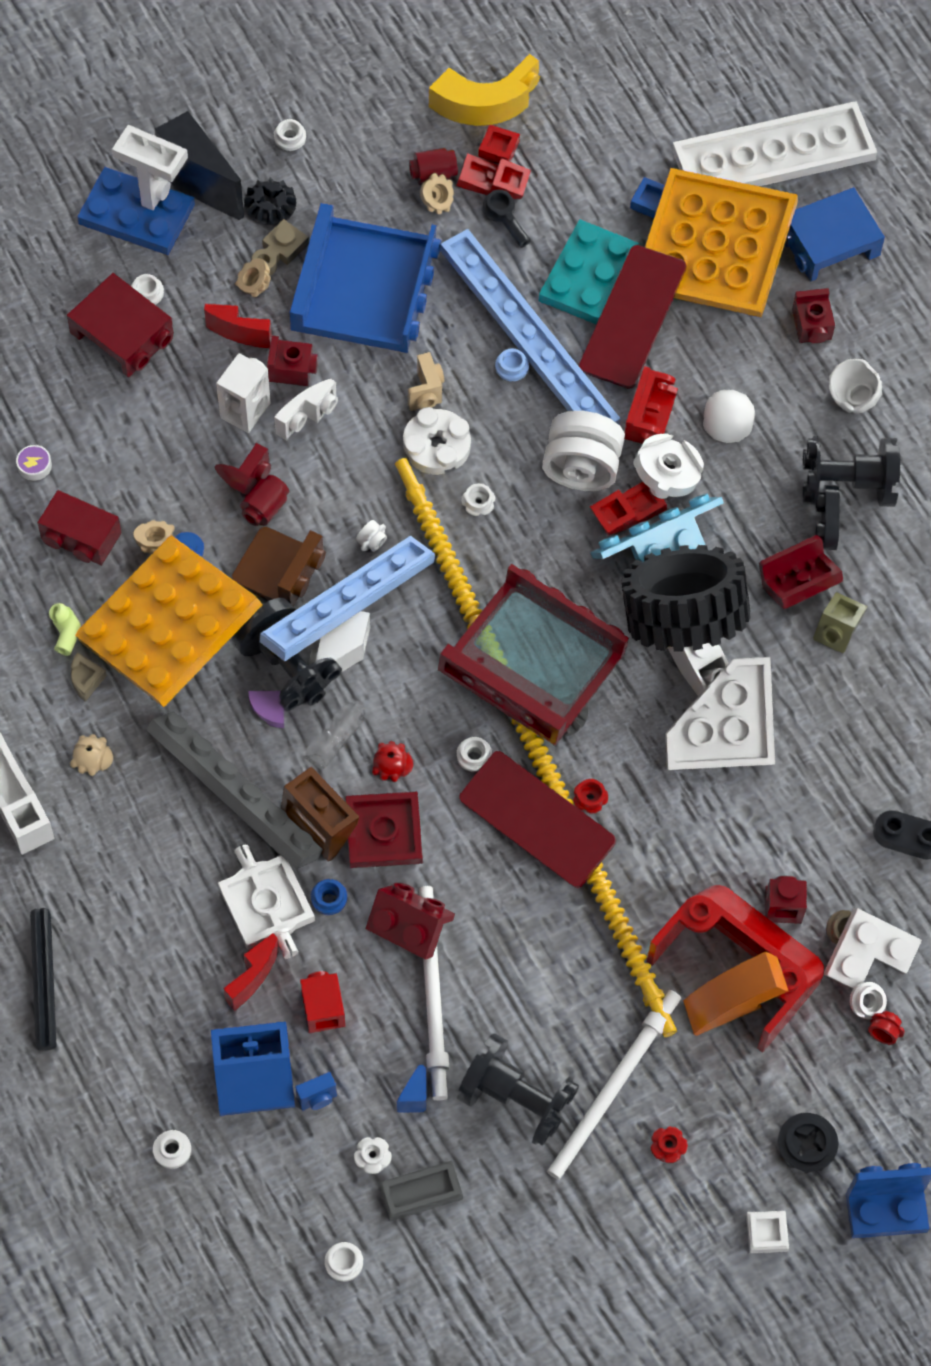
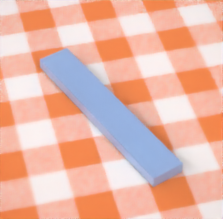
M412 536L407 537L260 633V643L282 660H288L434 563L435 553Z

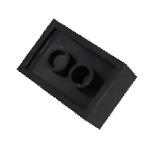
M189 111L155 128L156 137L187 149L188 158L171 182L175 189L237 220L244 218L240 177Z

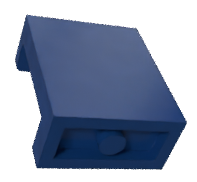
M853 187L796 209L784 246L790 247L795 256L797 268L800 272H805L811 282L817 279L820 269L864 252L868 260L880 256L885 236Z

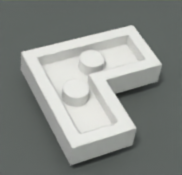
M853 908L827 964L824 975L854 989L858 984L864 982L874 959L907 974L922 940L858 908Z

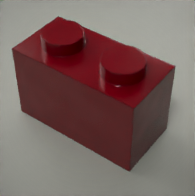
M60 490L56 491L37 522L41 539L45 544L54 549L63 548L70 551L77 559L85 563L92 561L101 566L122 533L118 516Z

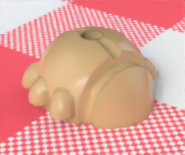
M433 173L430 179L426 180L420 188L421 200L427 206L429 212L435 211L437 214H441L442 211H450L454 195L453 183L451 180H446L445 175L438 177L436 173Z
M255 258L250 263H245L242 270L238 273V280L235 285L241 291L253 297L263 293L268 288L271 280L269 275L270 269L266 261L261 258Z
M151 520L147 524L139 525L134 530L133 535L135 542L141 547L142 552L153 554L170 535L173 536L175 528L174 525H168L165 521Z
M95 734L89 737L80 736L79 741L74 747L70 766L72 768L78 767L79 773L88 772L90 776H94L99 770L104 771L110 767L113 762V754L110 747L106 745V738H97Z

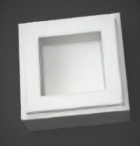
M786 1211L747 1212L749 1254L788 1252Z

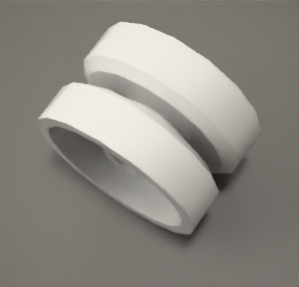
M567 411L558 414L551 423L549 444L546 446L542 469L553 481L571 489L599 491L609 488L616 481L619 466L618 458L622 453L625 433L621 426L612 419L598 413Z

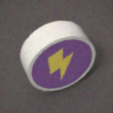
M30 445L23 448L16 458L18 471L27 480H41L50 473L52 468L49 452L39 445Z

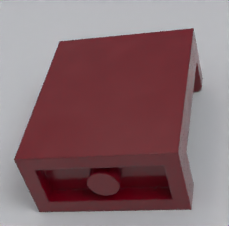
M115 273L107 277L67 314L70 333L78 340H81L84 336L89 338L122 365L123 374L127 377H130L136 371L142 370L159 349H164L170 344L174 335L172 317Z

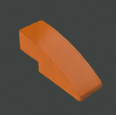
M764 952L708 981L685 998L683 1002L693 1034L697 1036L762 1008L760 1003L788 992V988L777 956Z

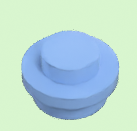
M507 349L497 357L495 369L502 379L518 381L528 373L529 362L520 350Z

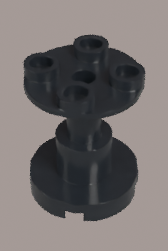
M818 436L808 438L807 449H803L802 456L803 470H808L807 482L803 483V502H810L811 505H816L820 481L852 482L853 489H876L879 506L895 507L898 493H892V486L900 483L899 445H895L897 438H881L878 455L854 454L852 461L821 460Z
M276 598L264 603L261 606L264 612L255 618L252 615L232 636L236 648L244 656H254L263 653L272 665L280 664L291 679L283 687L278 698V703L284 711H291L305 702L310 706L318 703L326 694L324 688L342 673V668L333 658H323L307 665L299 653L284 661L260 643V633L296 610L286 598Z
M493 1033L484 1043V1045L490 1048L488 1052L481 1055L477 1054L468 1068L458 1090L462 1093L457 1096V1099L470 1107L476 1103L483 1092L504 1105L513 1100L542 1117L534 1133L532 1143L543 1146L548 1137H552L557 1131L563 1119L558 1113L562 1111L566 1104L569 1105L579 1089V1085L573 1082V1078L569 1076L558 1089L555 1096L551 1097L522 1080L525 1072L502 1059L508 1046V1040Z

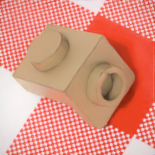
M430 352L417 355V374L421 385L408 389V406L410 411L426 407L432 408L436 404L442 403L444 375L441 365L439 363L434 364Z

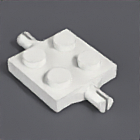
M242 845L243 852L239 846L234 850V853L242 869L234 876L218 882L221 895L247 950L252 949L274 933L278 938V945L284 955L283 957L285 959L291 958L290 952L292 956H295L299 951L290 934L296 929L315 921V916L287 860L279 856L269 861L255 862L249 846Z

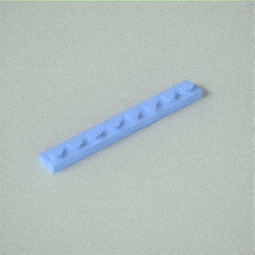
M469 229L441 243V253L516 347L527 357L528 362L567 411L598 413L620 425L621 418Z

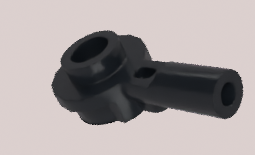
M504 190L492 191L483 201L485 216L495 222H502L520 248L525 247L531 240L513 215L515 211L513 198Z

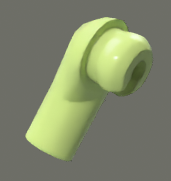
M57 603L49 610V617L60 632L54 650L62 655L70 656L77 641L75 635L81 624L70 607Z

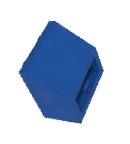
M286 1021L211 1030L220 1116L295 1107Z

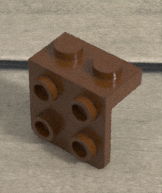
M261 527L233 572L232 579L248 591L269 601L276 598H286L294 607L298 598H302L306 593L310 578L315 569L318 570L325 559L326 551L323 550V536L310 530L302 543L269 527Z

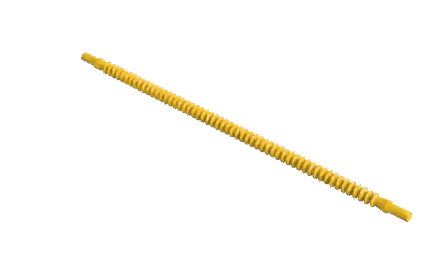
M407 458L399 459L396 461L395 466L405 485L407 500L411 501L414 505L413 513L418 515L417 522L422 524L421 530L426 532L424 537L430 540L428 546L434 548L432 552L435 553V556H438L436 562L441 564L440 571L445 573L444 579L449 581L448 588L453 589L452 596L457 598L456 604L461 606L460 613L465 614L463 620L469 623L468 629L483 610L478 609L480 603L474 600L476 594L470 592L472 586L467 584L468 578L462 575L464 569L458 567L460 561L454 559L456 552L451 550L452 544L447 542L448 536L443 534L444 527L439 526L440 519L435 518L437 512L432 510L433 504L426 500L423 484L418 483ZM487 626L475 642V646L481 648L482 652L507 666L508 662L502 659L503 652L497 651L500 645L494 642L495 635L490 634L492 628ZM512 718V724L518 725L516 732L522 734L520 741L526 742L524 749L530 751L528 758L534 760L532 767L538 768L536 775L542 777L541 781L573 804L572 799H567L569 791L563 790L565 783L559 781L561 774L555 772L557 765L550 763L553 757L546 755L548 747L542 746L544 739L538 737L539 735ZM601 862L589 877L587 883L593 885L591 892L597 894L595 901L602 903L600 911L606 912L604 920L610 921L608 929L615 931L613 939L619 940L617 948L624 950L621 956L628 959L626 966L632 967L630 975L637 978L634 984L641 987L645 1006H650L653 1012L660 1013L666 1019L662 1034L664 1037H670L677 1032V1029L670 1014L663 1011V998L665 995L662 989H659L654 982L656 974L649 972L651 964L644 962L647 956L640 953L642 946L636 945L638 937L631 934L634 928L627 926L629 918L623 917L625 909L618 907L621 901L618 898H614L616 890L610 889L612 882L605 879L608 873L601 871L603 868V863Z

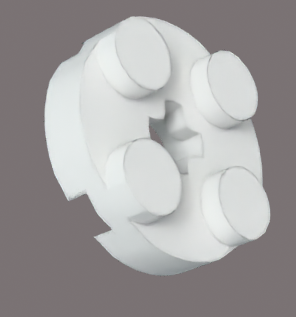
M430 407L421 409L418 415L408 422L403 434L404 452L409 457V462L419 471L432 475L445 474V470L452 469L453 467L457 469L462 466L467 460L471 449V436L467 421L447 410ZM442 437V440L446 443H439L437 447L431 446L430 438Z
M657 434L647 438L633 461L641 480L650 487V491L654 496L665 499L668 496H685L694 491L701 479L704 466L700 454L690 443L683 440L682 444L677 441L671 440L673 435ZM664 462H666L668 465H674L675 468H668L664 465Z

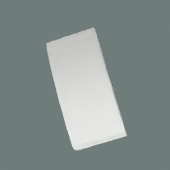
M332 379L322 381L309 387L289 401L274 417L276 435L287 441L294 431L299 432L303 428L307 417L318 423L324 414L329 415L338 402L336 382Z

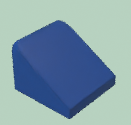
M418 1065L397 1100V1112L419 1113L426 1110V1067L424 1065Z

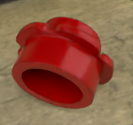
M586 779L574 789L575 797L573 802L575 806L580 810H586L587 813L593 814L601 811L602 806L608 802V792L598 780ZM591 794L594 798L590 800L587 796Z
M883 1011L871 1016V1025L868 1031L877 1041L893 1045L898 1037L904 1036L905 1030L903 1027H900L902 1021L894 1013Z
M676 1127L659 1128L651 1137L653 1141L650 1147L651 1152L662 1162L675 1163L687 1151V1140L682 1137V1131ZM667 1141L672 1142V1147H667L665 1143Z

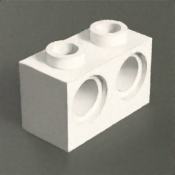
M238 353L216 383L221 419L249 433L271 404L268 368L258 359L247 358Z

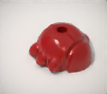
M389 741L388 744H378V750L373 759V775H380L382 781L391 779L392 782H397L401 776L405 777L412 771L413 759L410 753L406 752L403 743L397 745L394 741Z

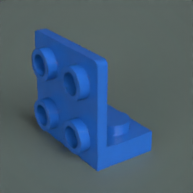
M908 1163L900 1165L898 1170L883 1171L881 1166H869L860 1169V1173L855 1174L846 1192L851 1237L866 1238L927 1233L930 1227L924 1191L931 1181V1167L921 1168L919 1163Z

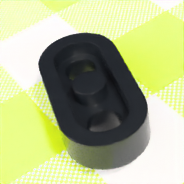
M824 485L823 492L819 491L818 500L815 505L816 512H821V522L816 523L815 535L822 539L824 550H837L840 512L839 486Z
M895 810L885 811L878 816L873 828V835L878 844L917 858L931 859V841H926L922 836L923 834L931 835V821ZM894 823L899 827V830H890L887 824Z

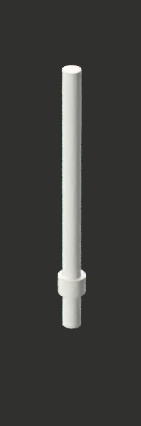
M423 886L418 889L419 896L434 898L431 886ZM436 946L433 957L426 960L423 959L430 1052L426 1055L427 1071L431 1073L433 1100L441 1101L448 1098L446 1071L449 1070V1056L447 1052H444Z
M669 990L663 998V1011L671 1015L681 1000V996ZM650 1011L642 1023L643 1030L547 1170L548 1174L555 1179L560 1180L655 1037L662 1035L666 1019L660 1013Z

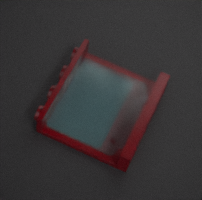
M511 564L507 570L505 583L454 647L447 644L440 653L438 671L556 746L625 655L629 637L625 636L623 631L617 626L608 625L595 617L594 613L587 607L578 606L567 599L560 590L546 586L537 580L530 571L520 569Z

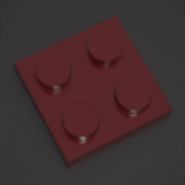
M418 791L346 796V803L359 816L358 824L348 838L350 868L423 864Z

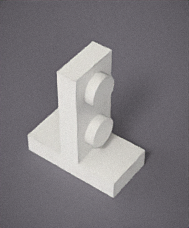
M127 125L112 148L114 158L137 167L141 204L151 210L155 209L160 200L163 201L167 197L170 190V182L174 180L188 158L187 149L130 125Z

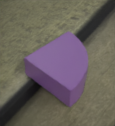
M248 691L251 709L262 720L266 721L268 725L284 728V709L278 703L281 691Z

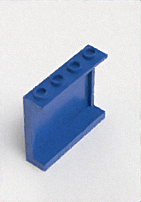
M320 203L290 309L291 331L408 353L410 342L417 341L420 322L416 321L418 313L423 314L427 302V294L423 293L425 285L431 286L434 275V266H431L432 258L438 259L440 253L441 239H436L437 225L432 224L429 235L335 218L333 205Z

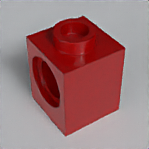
M319 971L309 974L306 979H300L309 1033L346 1027L337 973L329 974L326 971Z

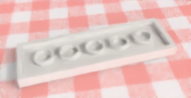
M857 101L676 141L672 145V152L679 170L755 186H764L874 161L877 156V150Z

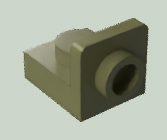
M836 592L821 615L813 639L844 653L868 606Z

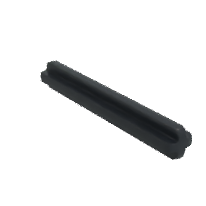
M37 908L30 912L35 1045L38 1050L46 1051L53 1050L57 1046L52 927L49 909Z

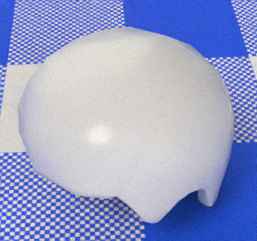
M847 359L836 365L829 375V390L835 403L843 410L855 414L864 413L874 407L881 397L882 381L879 374L866 360Z
M720 390L712 394L705 404L703 427L715 440L724 443L740 442L752 431L755 418L754 405L746 394L735 390Z

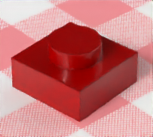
M490 124L479 147L478 157L499 163L501 158L511 162L520 142V134Z

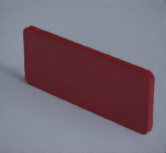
M639 245L631 247L579 363V367L584 374L627 389L635 387L686 272L687 267L684 260Z
M495 751L459 795L460 801L466 807L574 888H580L585 884L616 845V838L611 832L501 751Z

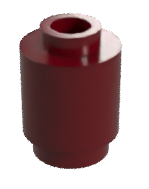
M439 148L415 152L414 159L409 160L412 180L417 179L419 185H422L426 180L430 179L433 173H436L438 177L445 175L446 180H450L452 176H457L458 165L455 151Z
M268 475L265 479L261 478L240 503L243 518L254 526H267L287 502V495L290 492L288 486L274 475Z

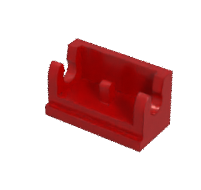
M644 366L626 420L624 439L643 444L647 438L665 433L678 388L671 386L675 384V377Z

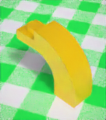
M529 54L508 76L493 83L473 82L448 68L429 87V108L449 120L466 125L486 126L510 120L528 108L529 92L537 86L540 79L538 75L539 60Z

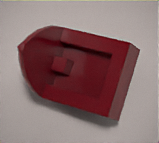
M256 443L239 469L225 464H216L214 468L231 488L247 495L261 478L265 479L270 473L271 464L269 463L268 448Z

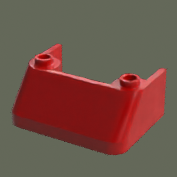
M713 885L690 897L683 903L651 940L646 962L653 966L685 927L697 933L707 932L715 927L753 957L764 952L777 956L788 992L777 996L785 1004L763 1029L757 1049L763 1053L819 986L824 975V965L818 956L732 890L722 885Z

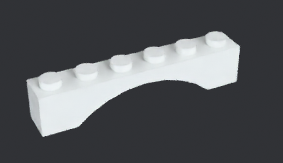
M0 732V814L20 853L23 855L55 838L49 819Z

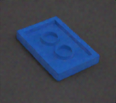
M104 166L77 219L79 225L169 255L195 205V201L192 196L170 189L167 197L163 201L160 200L154 210L148 209L141 204L137 177Z

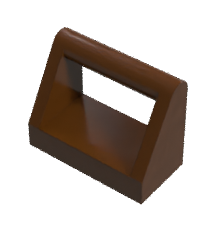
M312 766L284 786L281 809L286 812L288 818L301 830L311 835L313 841L323 849L321 855L328 862L333 860L357 826L359 816Z

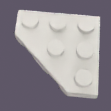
M770 657L736 658L727 664L665 733L667 770L775 764Z

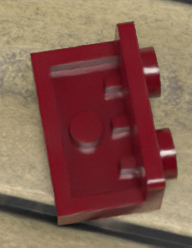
M818 535L759 562L762 588L783 610L843 582L842 570L824 554L823 542Z
M394 883V885L378 889L365 929L425 960L432 958L443 924L452 922L455 913L445 909V904L437 899L423 898L415 894V889L407 884Z

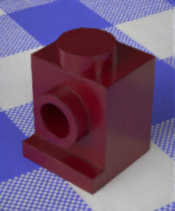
M829 288L797 291L795 293L792 313L799 343L811 342L818 344L826 340H832L835 322L829 300Z
M272 336L267 361L269 382L308 386L310 374H316L318 368V354H313V345L310 343L279 340V336Z
M779 876L775 879H770L768 886H765V917L773 923L802 924L807 909V881L797 880L793 876ZM776 910H794V911H776Z

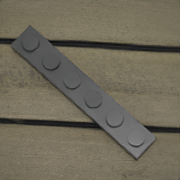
M173 711L151 719L146 730L295 869L310 864L319 858L323 849L313 841L311 835L301 830L288 818L284 810L274 805L258 786L247 780L233 763L220 755L208 740L202 738L188 725L182 716L177 715Z

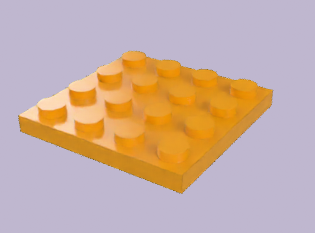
M670 168L645 247L686 262L687 269L674 298L762 318L798 203V195Z
M170 535L78 629L75 636L83 645L162 707H165L262 606V603L247 589Z

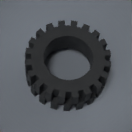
M689 545L679 546L680 550L676 551L666 548L661 550L660 555L656 556L653 553L645 555L644 562L636 560L631 564L632 569H626L623 573L624 578L621 579L628 632L631 633L635 641L641 640V645L650 647L655 644L656 650L665 651L667 647H673L674 652H683L684 647L693 646V651L703 649V644L710 643L713 647L721 644V638L723 637L728 640L735 637V630L742 632L746 628V622L750 621V604L744 562L741 558H736V554L731 551L724 554L723 548L715 547L712 550H708L707 545H698L696 549H689Z

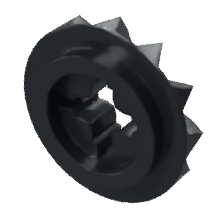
M271 177L265 182L257 180L255 186L247 188V194L244 198L247 214L254 221L265 225L279 224L283 219H289L294 213L297 204L293 187H288L284 180L277 182ZM265 194L271 198L276 197V207L269 201L265 202Z
M799 1113L790 1117L782 1125L777 1139L780 1157L785 1159L790 1168H796L805 1174L818 1170L822 1171L833 1162L839 1145L838 1136L832 1124L824 1117L814 1113ZM813 1132H816L813 1145L817 1150L809 1148L802 1155L799 1154L802 1143L797 1138L806 1139Z

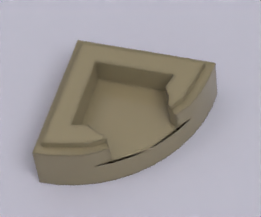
M77 652L71 663V680L78 696L86 702L107 676L105 669Z

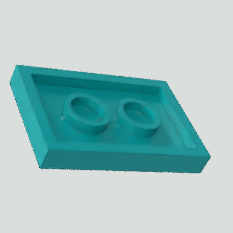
M579 219L539 293L538 301L597 325L631 247L639 245V243Z

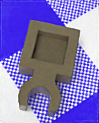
M283 219L262 240L264 249L257 250L251 259L261 258L268 262L269 275L271 276L276 272L277 263L280 260L288 265L309 245V237Z

